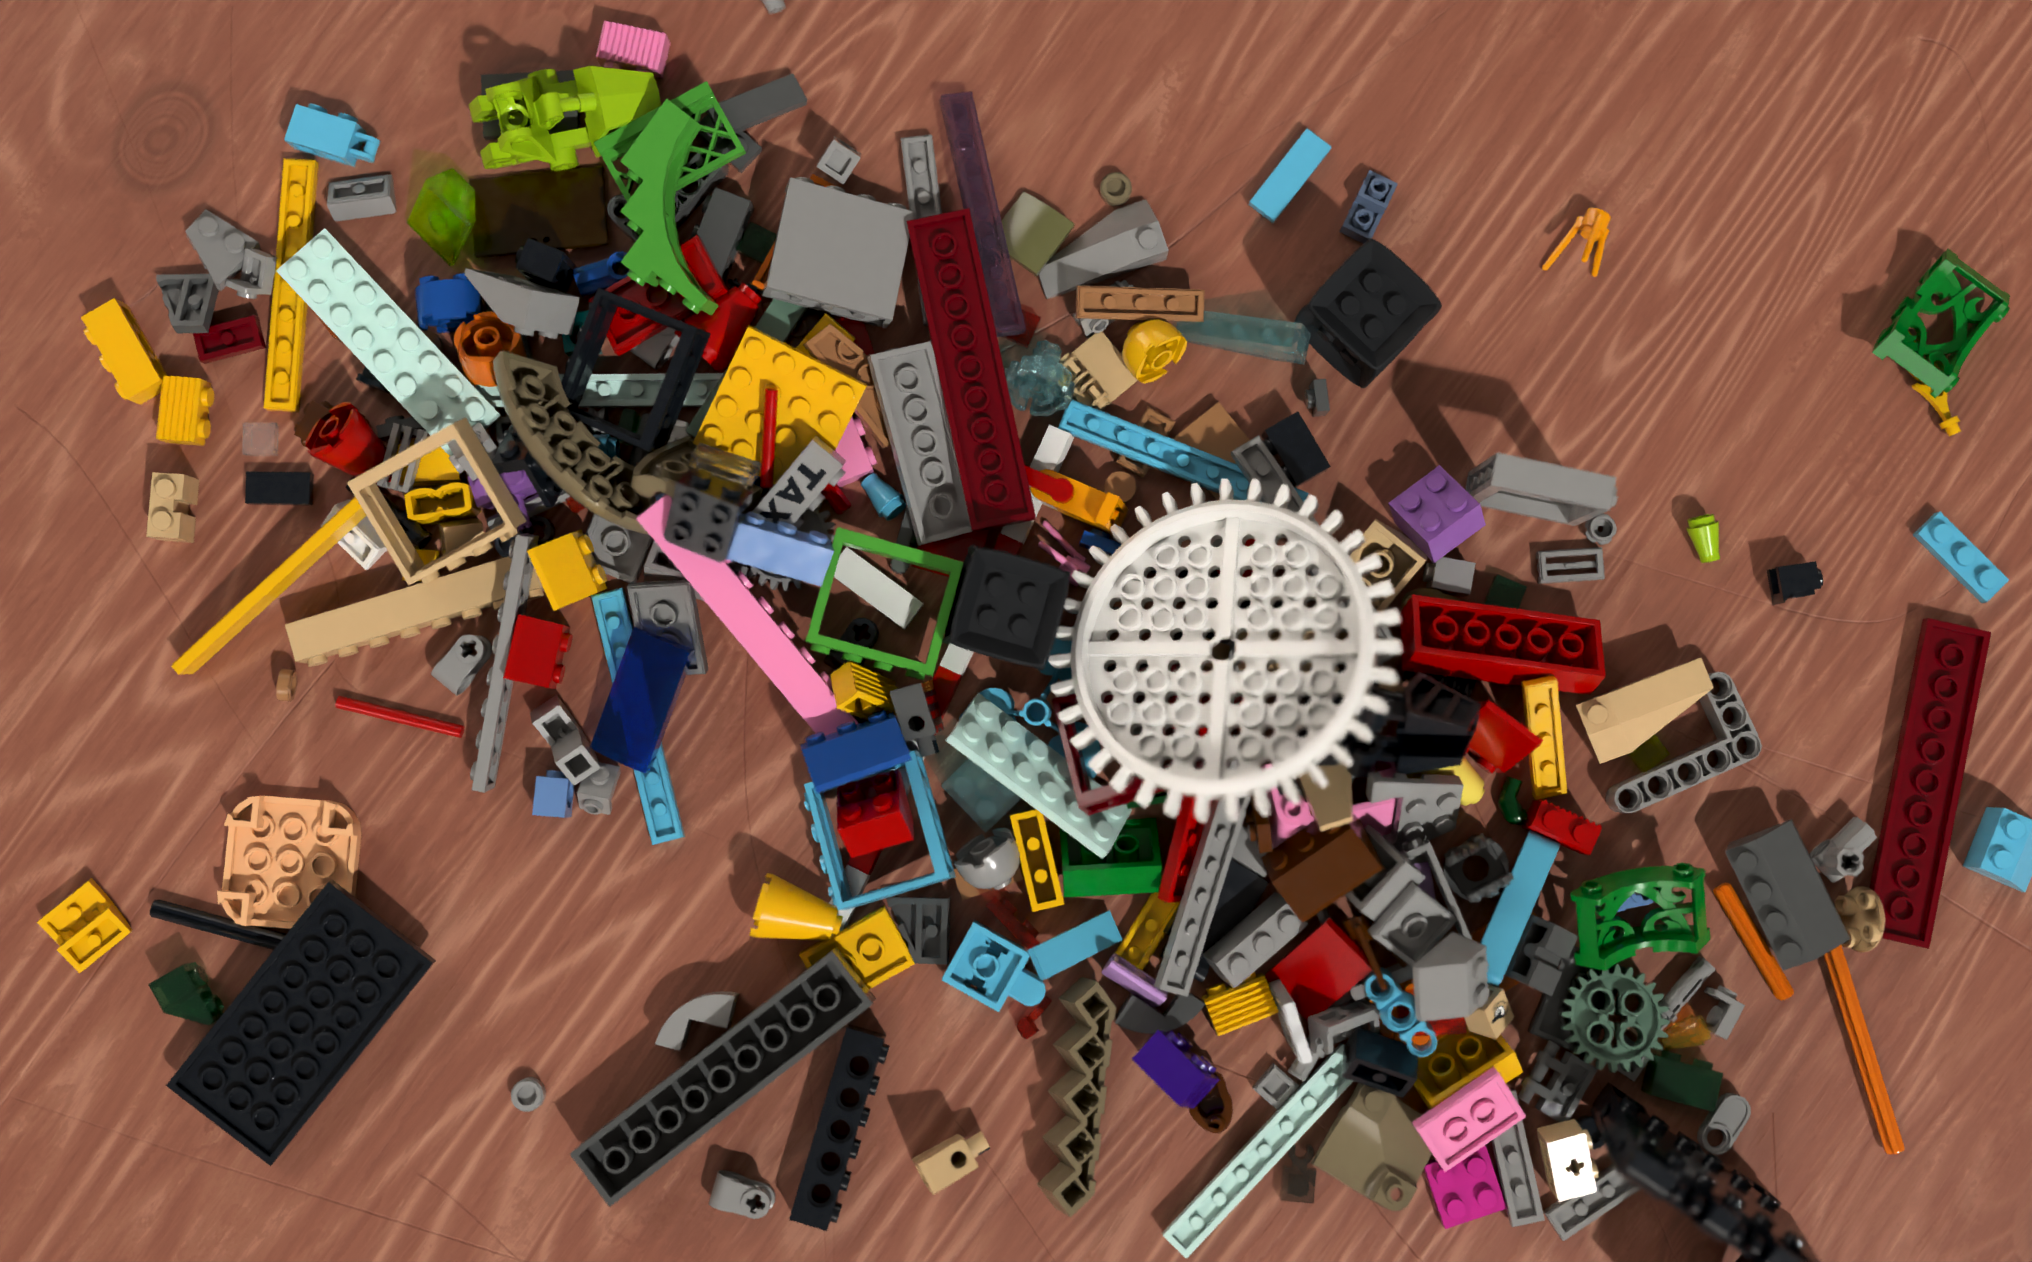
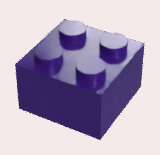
M1157 1030L1132 1058L1180 1107L1195 1108L1220 1080L1214 1074L1217 1068L1203 1055L1199 1057L1197 1054H1194L1190 1050L1193 1047L1192 1043L1181 1033L1176 1034L1172 1030L1170 1032Z

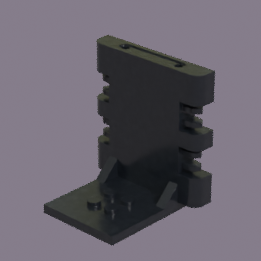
M1609 1082L1605 1085L1593 1102L1591 1114L1618 1174L1656 1200L1664 1199L1690 1217L1697 1228L1716 1241H1725L1740 1251L1742 1254L1736 1262H1820L1791 1214L1780 1207L1782 1203L1769 1191L1736 1169L1730 1173L1724 1169L1726 1165L1712 1153L1705 1155L1700 1144L1681 1131L1677 1135L1673 1134L1668 1130L1670 1128L1669 1125L1656 1115H1652L1650 1118L1643 1105Z

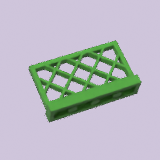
M707 81L671 100L672 103L691 118H694L698 123L701 114L712 107L718 115L715 128L702 125L700 131L713 134L708 150L690 145L679 173L676 191L746 154ZM660 107L594 142L627 202L631 198L630 193L635 181L626 173L617 171L613 162L626 154ZM721 124L724 125L727 132L719 130ZM718 136L731 139L736 147L726 154L714 152ZM690 151L706 155L704 165L697 170L685 167ZM621 178L628 180L627 186H625Z

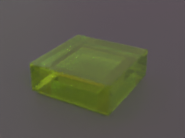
M1654 734L1633 752L1629 753L1628 756L1640 772L1645 773L1670 753L1656 734Z

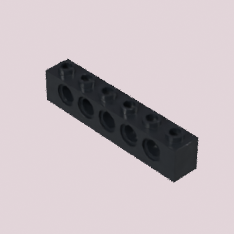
M851 1024L847 1026L789 1220L824 1231L828 1230L830 1222L837 1223L842 1204L837 1202L840 1190H847L852 1172L846 1170L849 1158L856 1160L861 1140L856 1139L859 1126L865 1128L871 1108L865 1107L869 1094L875 1096L880 1077L875 1075L878 1063H885L890 1045L884 1044L886 1035ZM856 1056L865 1057L869 1062V1069L864 1072L856 1071L852 1067V1058ZM846 1088L856 1089L860 1096L859 1101L853 1104L847 1103L842 1097V1091ZM845 1120L850 1126V1132L846 1135L837 1134L833 1129L834 1121ZM830 1151L837 1153L840 1157V1164L835 1167L828 1166L823 1160V1155ZM817 1184L827 1185L830 1188L831 1195L827 1198H819L814 1193V1186Z

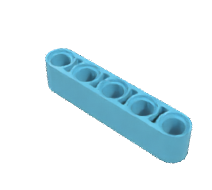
M1529 830L1511 870L1514 879L1510 882V885L1503 888L1480 941L1481 944L1486 946L1488 984L1499 987L1561 844L1532 830Z

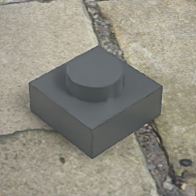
M1326 379L1313 380L1309 385V389L1305 390L1307 409L1312 408L1313 417L1325 416L1330 411Z

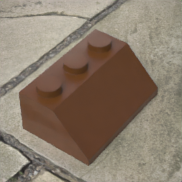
M1354 814L1352 822L1324 831H1320L1315 820L1275 847L1273 852H1268L1261 857L1272 884L1302 922H1305L1384 869L1361 820Z

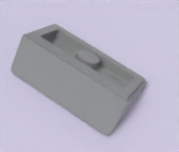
M392 175L329 183L327 207L333 220L344 221L396 213Z

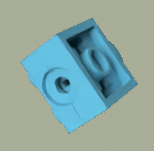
M975 919L941 979L997 1012L1000 1011L1008 996L1026 1006H1035L1042 1001L1045 995L1044 981L1040 980L1036 974L1024 968L1030 957L1028 949ZM972 984V985L978 987V989L976 990V989H974L973 987H971L970 985Z

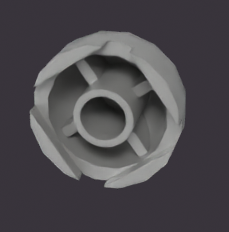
M1007 828L993 829L994 836L986 839L981 834L958 850L955 855L958 861L953 860V863L967 883L978 889L994 888L995 890L1002 889L1011 883V877L1016 873L1020 865V853L1012 832Z

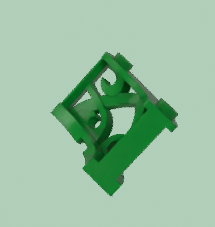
M1948 248L1920 278L1918 282L1921 285L1915 289L1916 295L1912 299L1908 296L1905 297L1891 316L1893 323L1881 332L1872 351L1873 354L1882 360L1886 356L1890 357L1931 388L1930 395L1934 398L1942 391L1948 393L1958 383L1960 379L1958 377L1959 371L1974 345L1993 322L1998 323L2010 310V307H2008L2010 295L2005 291L2003 292L1961 261L1958 255ZM1953 270L1968 279L1972 284L1962 289ZM1976 287L1993 298V301L1984 312H1977L1975 309L1976 303L1984 298L1976 297L1965 302L1964 296ZM1933 294H1936L1939 297V301L1946 297L1948 301L1936 306L1932 303L1931 297ZM1951 307L1953 340L1943 344H1926L1927 332L1922 319L1917 315L1918 312L1933 315ZM1968 323L1974 324L1967 332ZM1913 328L1917 335H1910L1908 329ZM1951 353V355L1947 359L1945 355Z
M1678 863L1674 866L1628 869L1582 882L1580 887L1570 893L1571 901L1576 902L1580 949L1574 953L1575 965L1606 971L1614 964L1636 956L1637 949L1652 947L1653 952L1673 951L1697 954L1710 940V928L1707 927L1705 869L1693 867L1689 863ZM1672 888L1691 889L1692 902L1674 904L1684 900L1686 894L1682 890L1673 892ZM1635 892L1650 898L1661 906L1648 912L1638 927H1631L1624 918L1615 916L1622 904ZM1596 912H1597V914H1598L1599 916H1602V917L1596 919ZM1693 913V925H1689L1682 914ZM1658 919L1665 922L1664 924L1654 925V922ZM1613 926H1620L1621 930L1616 931Z

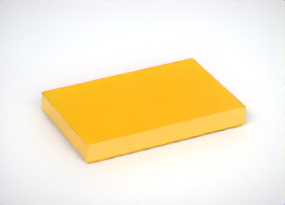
M885 905L846 926L843 930L839 931L838 935H831L830 940H821L799 953L808 969L837 946L869 989L916 964L908 950V945Z

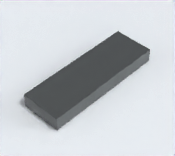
M792 73L722 101L719 105L735 133H738L807 105V98ZM712 107L707 110V113L715 127L718 115ZM721 124L719 130L727 132L724 125Z

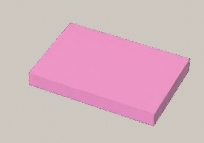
M1493 1066L1414 1120L1412 1124L1440 1167L1446 1172L1524 1119L1526 1115L1499 1072Z

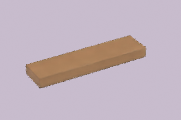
M1076 286L1075 318L1146 321L1159 319L1162 321L1204 322L1205 289Z

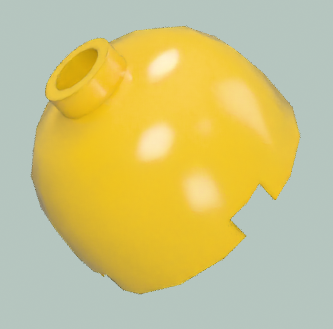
M1159 319L1148 320L1143 323L1139 322L1134 324L1127 332V338L1124 341L1122 350L1123 361L1133 377L1141 383L1153 382L1168 372L1163 367L1171 362V360L1176 364L1181 359L1186 350L1187 341L1171 323Z

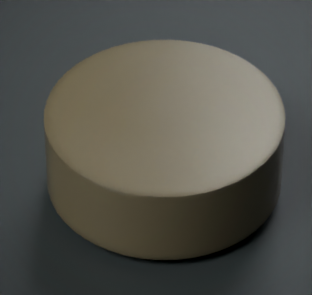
M1109 173L1101 181L1100 195L1105 203L1111 206H1120L1130 198L1132 184L1123 173Z

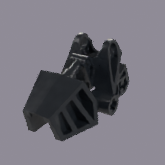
M1343 663L1338 664L1337 667L1340 670L1337 672L1345 671L1347 665ZM1421 672L1408 683L1403 692L1398 690L1393 692L1379 688V682L1373 681L1369 695L1383 699L1389 707L1387 714L1375 713L1363 707L1356 721L1365 724L1371 732H1375L1386 726L1387 719L1399 720L1395 737L1373 734L1374 737L1371 742H1367L1348 732L1339 743L1341 747L1348 751L1353 761L1350 767L1346 766L1347 771L1359 778H1367L1369 773L1375 772L1377 760L1394 762L1396 773L1403 774L1461 765L1475 734L1481 704ZM1303 696L1299 704H1308L1311 699L1310 696ZM1337 696L1333 704L1341 705L1345 697ZM1300 729L1297 737H1306L1309 732L1308 729ZM1329 753L1317 765L1332 766L1339 764V762Z

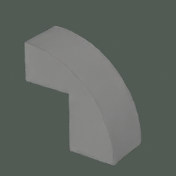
M557 695L530 712L532 724L551 746L555 764L573 786L601 768L598 758L585 734Z
M717 991L706 993L690 1000L667 1019L657 1036L655 1045L681 1051L686 1046L692 1020L728 1028L732 1023L739 993Z

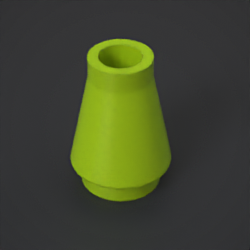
M1714 514L1700 515L1688 519L1689 527L1686 530L1699 555L1700 562L1707 563L1719 560V521H1715Z

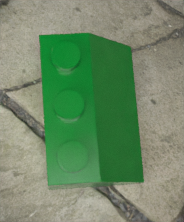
M1156 818L1126 820L1111 850L1103 859L1060 828L1064 898L1159 892L1162 879V864Z

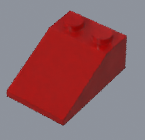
M1490 700L1478 702L1481 704L1476 731L1466 754L1470 752L1478 758L1476 764L1490 774H1493L1494 771L1505 773L1539 747L1543 740Z

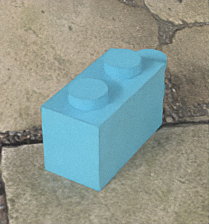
M309 103L308 107L295 105L284 138L294 149L355 167L357 159L374 163L381 141L366 135V131L357 123L358 119L345 113H339L338 116L328 114V110L311 103ZM362 143H365V146H364V149H363V152H362V151H360V149H361Z

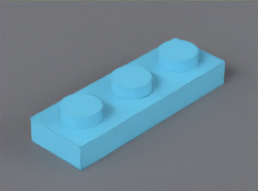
M1941 512L1934 513L1913 534L1981 603L1988 602L2009 581Z

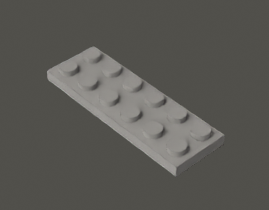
M931 341L869 355L867 359L918 546L972 532Z

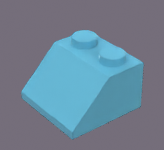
M1986 807L1963 867L2025 893L2032 877V819L2006 808Z

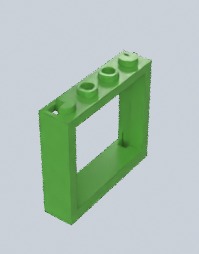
M837 527L832 544L834 553L820 587L805 641L812 644L810 650L827 655L830 654V650L843 653L842 659L860 664L862 658L875 661L874 668L892 672L894 667L905 669V676L923 681L925 675L933 676L964 562ZM842 545L949 575L925 663L818 634Z

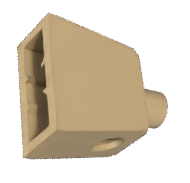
M981 1131L966 1140L961 1135L956 1134L913 1157L912 1161L926 1188L934 1195L978 1168L975 1157L988 1151L990 1146ZM960 1151V1159L956 1163H951L952 1154Z

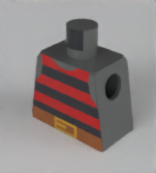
M933 680L890 691L905 741L916 739L921 757L939 753L935 734L943 731L944 725ZM919 716L924 720V728L919 725Z

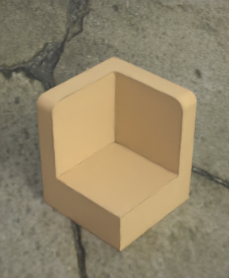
M477 517L438 522L443 555L484 533L482 521ZM471 552L465 555L464 557L474 556V553Z

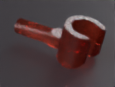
M1046 996L1033 1012L1017 1023V1030L1024 1039L1030 1038L1039 1031L1034 1021L1039 1018L1052 1002L1049 997Z

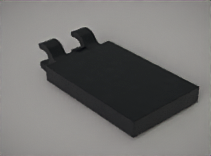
M1232 859L1194 978L1200 982H1203L1207 976L1210 966L1203 957V954L1252 912L1269 883ZM1179 905L1176 908L1171 919L1169 920L1168 924L1166 925L1165 929L1163 930V932L1169 936L1177 915ZM1167 943L1159 954L1161 958L1164 956Z

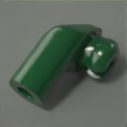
M1507 776L1497 800V805L1507 822L1522 825L1528 817L1526 810L1522 808L1516 798L1522 781Z

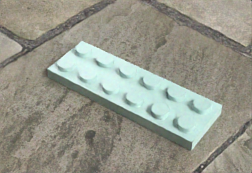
M980 693L972 699L946 739V742L1101 859L1111 850L1132 811L1131 808H1127L1126 804L1089 816L1078 808L1067 760ZM1088 776L1091 790L1102 787Z

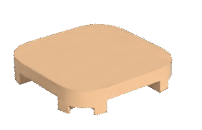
M254 796L247 797L231 813L227 814L224 826H229L223 885L222 890L217 891L218 904H222L227 915L235 920L234 923L243 926L291 929L331 880H334L355 897L361 844V826L355 812L345 804L329 800Z

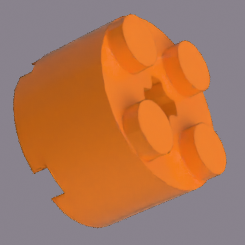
M489 311L473 315L474 320L466 325L465 322L461 323L455 332L454 344L467 380L473 385L494 387L497 385L493 370V360L499 352L503 350L526 358L527 356L521 334L514 332L515 326L502 322L495 312Z

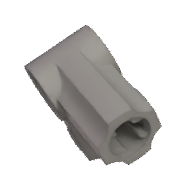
M1853 817L1835 836L1821 842L1809 855L1814 865L1833 883L1844 876H1857L1864 869V856L1862 852L1872 844L1877 836L1867 823L1858 817Z

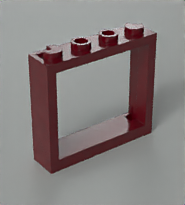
M1173 664L1170 668V671H1178L1180 669V664ZM1148 666L1138 669V671L1144 672L1147 670ZM1073 693L1052 699L1078 808L1089 816L1135 801L1137 792L1144 780L1136 775L1132 777L1128 785L1120 793L1109 784L1091 790L1082 750L1078 751L1070 741L1077 734L1075 722L1065 725L1058 717V713L1062 710L1078 704L1076 694ZM1107 695L1104 698V703L1111 702L1113 695ZM1202 759L1195 763V769H1202L1205 766V760ZM1172 764L1162 766V768L1167 769L1171 767ZM1157 788V790L1155 791L1154 794L1160 793V792H1163V791H1166V790Z

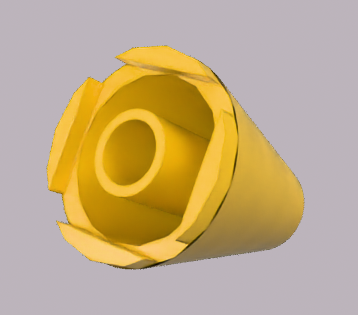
M766 873L765 881L770 882V885L766 883L762 885L753 917L755 920L754 925L758 926V928H751L749 936L755 938L830 940L831 934H839L843 916L837 915V907L774 874Z

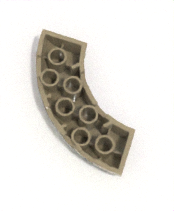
M503 350L499 352L493 360V370L503 406L519 438L540 467L562 490L589 511L622 528L648 534L636 518L655 503L654 497H643L632 488L631 480L635 466L628 464L616 455L610 458L598 448L600 442L588 431L581 421L575 422L567 409L570 403L563 390L558 368Z

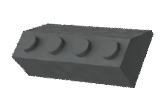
M1792 819L1729 843L1725 853L1783 971L1813 961L1850 940V936Z

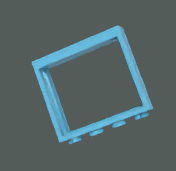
M910 751L912 760L853 781L869 778L881 772H889L906 767L935 872L854 897L851 895L824 792L836 789L839 786L816 793L813 782L804 784L806 793H804L806 800L804 805L808 812L811 811L814 824H811L812 835L816 843L820 842L823 854L819 857L820 865L824 874L829 876L831 886L828 887V894L832 896L833 904L837 906L838 910L852 909L956 877L920 752Z

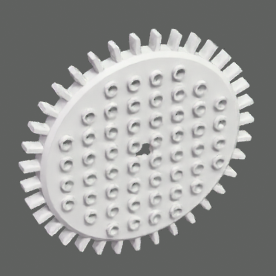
M1228 478L1221 479L1219 487L1220 500L1206 503L1205 494L1199 484H1191L1190 495L1193 505L1178 510L1175 499L1168 492L1163 493L1162 504L1167 511V515L1152 522L1149 513L1141 506L1135 508V514L1138 522L1143 526L1141 530L1129 537L1123 528L1113 524L1110 530L1115 540L1121 546L1111 556L1107 555L1103 549L1093 545L1089 549L1094 560L1103 565L1095 578L1077 570H1074L1071 575L1081 587L1088 590L1082 602L1066 598L1064 610L1078 615L1074 627L1059 625L1056 638L1059 640L1072 641L1071 653L1049 655L1048 662L1058 669L1071 667L1072 679L1059 681L1050 685L1056 697H1064L1075 693L1078 704L1062 710L1058 713V717L1065 725L1085 718L1089 727L1076 734L1070 741L1080 751L1095 740H1099L1103 745V749L1087 765L1098 774L1112 760L1116 759L1122 767L1113 776L1109 785L1118 793L1128 785L1134 775L1144 780L1135 798V801L1144 808L1152 801L1157 788L1169 792L1164 803V812L1169 817H1176L1180 810L1183 796L1196 798L1194 815L1199 822H1207L1211 799H1225L1224 811L1227 818L1231 822H1238L1240 814L1238 798L1254 795L1255 806L1263 816L1270 815V802L1266 791L1281 785L1284 795L1296 805L1301 801L1299 791L1295 787L1293 780L1303 773L1309 772L1314 783L1321 788L1329 785L1326 774L1317 766L1329 753L1340 764L1347 767L1353 764L1348 751L1339 745L1348 732L1353 733L1361 740L1371 742L1374 736L1365 724L1356 721L1363 707L1375 713L1387 714L1389 707L1387 703L1380 697L1369 695L1373 681L1384 684L1398 683L1399 677L1396 671L1389 668L1376 667L1378 654L1394 655L1402 653L1403 646L1400 640L1392 638L1378 639V627L1401 623V616L1398 609L1375 612L1372 602L1395 593L1390 580H1386L1366 587L1362 578L1383 565L1377 553L1367 556L1355 564L1349 555L1360 548L1365 542V538L1360 530L1354 531L1342 542L1338 543L1332 535L1344 522L1342 514L1335 510L1322 525L1318 526L1310 521L1319 507L1317 498L1310 494L1303 502L1298 513L1290 511L1286 508L1291 501L1292 493L1288 485L1284 484L1277 491L1273 504L1260 502L1263 495V487L1258 479L1251 480L1246 500H1233L1234 490ZM1248 539H1255L1254 544L1249 547L1245 546V542ZM1279 539H1288L1285 545H1277ZM1184 540H1191L1189 546L1181 547V543ZM1215 540H1223L1219 547L1212 546ZM1316 568L1319 570L1316 576H1308V572L1311 569ZM1220 570L1219 576L1216 578L1210 577L1212 571ZM1245 570H1253L1251 576L1242 577ZM1277 570H1286L1283 576H1275ZM1150 571H1156V575L1153 578H1147V574ZM1181 571H1188V575L1186 577L1178 578V575ZM1249 600L1251 602L1249 607L1245 609L1240 608V604L1243 601ZM1282 600L1283 605L1280 608H1273L1275 601ZM1309 600L1317 601L1313 608H1306V603ZM1342 600H1350L1348 607H1339V603ZM1121 601L1122 606L1119 609L1114 610V603ZM1153 601L1152 608L1144 609V605L1147 602ZM1211 601H1218L1214 609H1208V604ZM1178 602H1186L1182 609H1176ZM1312 631L1315 633L1311 640L1304 639V635L1307 632ZM1114 632H1119V637L1116 640L1111 641V634ZM1145 632H1151L1148 640H1141ZM1183 632L1180 640H1173L1175 633ZM1215 632V637L1212 640H1205L1207 633ZM1241 632H1248V637L1245 640H1238V635ZM1274 632H1281L1279 639H1270ZM1340 632H1348V637L1346 639H1337V636ZM1223 639L1232 640L1236 646L1233 654L1235 657L1232 660H1216L1212 655L1213 647L1217 646ZM1116 663L1115 670L1107 672L1108 665ZM1143 663H1147V670L1144 672H1139V666ZM1179 663L1180 669L1176 672H1171V666ZM1208 663L1213 664L1211 671L1203 672L1204 665ZM1307 663L1313 665L1311 671L1306 673L1301 671L1303 665ZM1343 663L1347 665L1345 671L1340 673L1335 671L1338 664ZM1238 664H1246L1244 671H1235ZM1271 664H1279L1277 671H1268ZM1112 694L1113 700L1110 703H1104V698ZM1139 695H1145L1144 702L1137 704L1136 698ZM1210 695V701L1207 704H1200L1203 696ZM1170 696H1178V699L1174 704H1168V698ZM1236 696H1243V701L1240 704H1233V699ZM1269 696H1277L1274 704H1266ZM1303 696H1310L1311 699L1308 704H1299ZM1337 696L1345 697L1341 705L1333 704ZM1141 726L1143 728L1142 733L1134 736L1133 730ZM1175 727L1173 735L1165 736L1167 728ZM1207 727V734L1202 737L1198 736L1199 729ZM1234 728H1241L1239 736L1231 737L1230 734ZM1274 728L1273 736L1264 737L1266 729ZM1300 729H1308L1309 732L1306 737H1297ZM1172 759L1171 767L1167 769L1162 768L1165 760ZM1198 760H1205V766L1202 769H1195V763ZM1231 761H1239V765L1236 769H1228V765ZM1265 761H1272V766L1264 770L1261 769Z

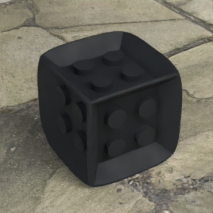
M1369 239L1319 288L1309 304L1299 311L1294 324L1305 340L1339 373L1355 385L1366 388L1403 351L1421 329L1441 310L1442 304L1433 290L1395 253L1380 242Z
M976 545L969 546L947 622L945 638H943L942 642L944 644L951 643L960 648L990 657L1033 666L1037 670H1043L1052 650L1068 592L1070 572H1065L1054 566L1011 553L978 548Z

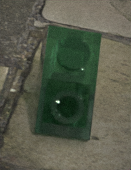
M196 962L183 964L148 984L162 1011L166 1014L206 1025L216 1023L223 1014L224 1006L221 999L212 993L207 984L209 981L207 973Z

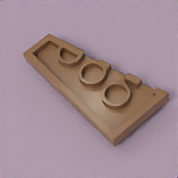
M829 324L803 344V346L812 357L867 384L854 412L883 449L890 444L870 371L868 356L863 353L860 347L833 325Z

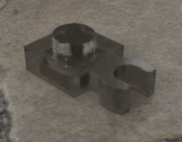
M1294 1144L1287 1151L1288 1156L1292 1160V1166L1282 1165L1280 1200L1314 1204L1316 1169L1307 1167V1164L1313 1159L1314 1150L1310 1144H1307L1305 1155L1298 1157L1295 1155L1296 1145Z

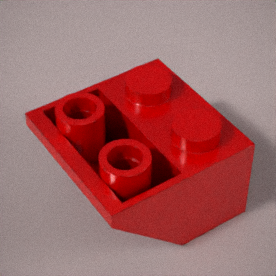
M899 769L881 772L875 776L859 781H851L837 787V831L851 858L914 840L913 817Z

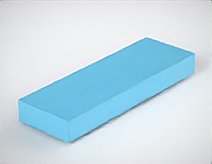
M1307 128L1249 201L1248 205L1274 223L1332 147Z
M1110 910L1028 949V953L1040 980H1044L1123 939Z

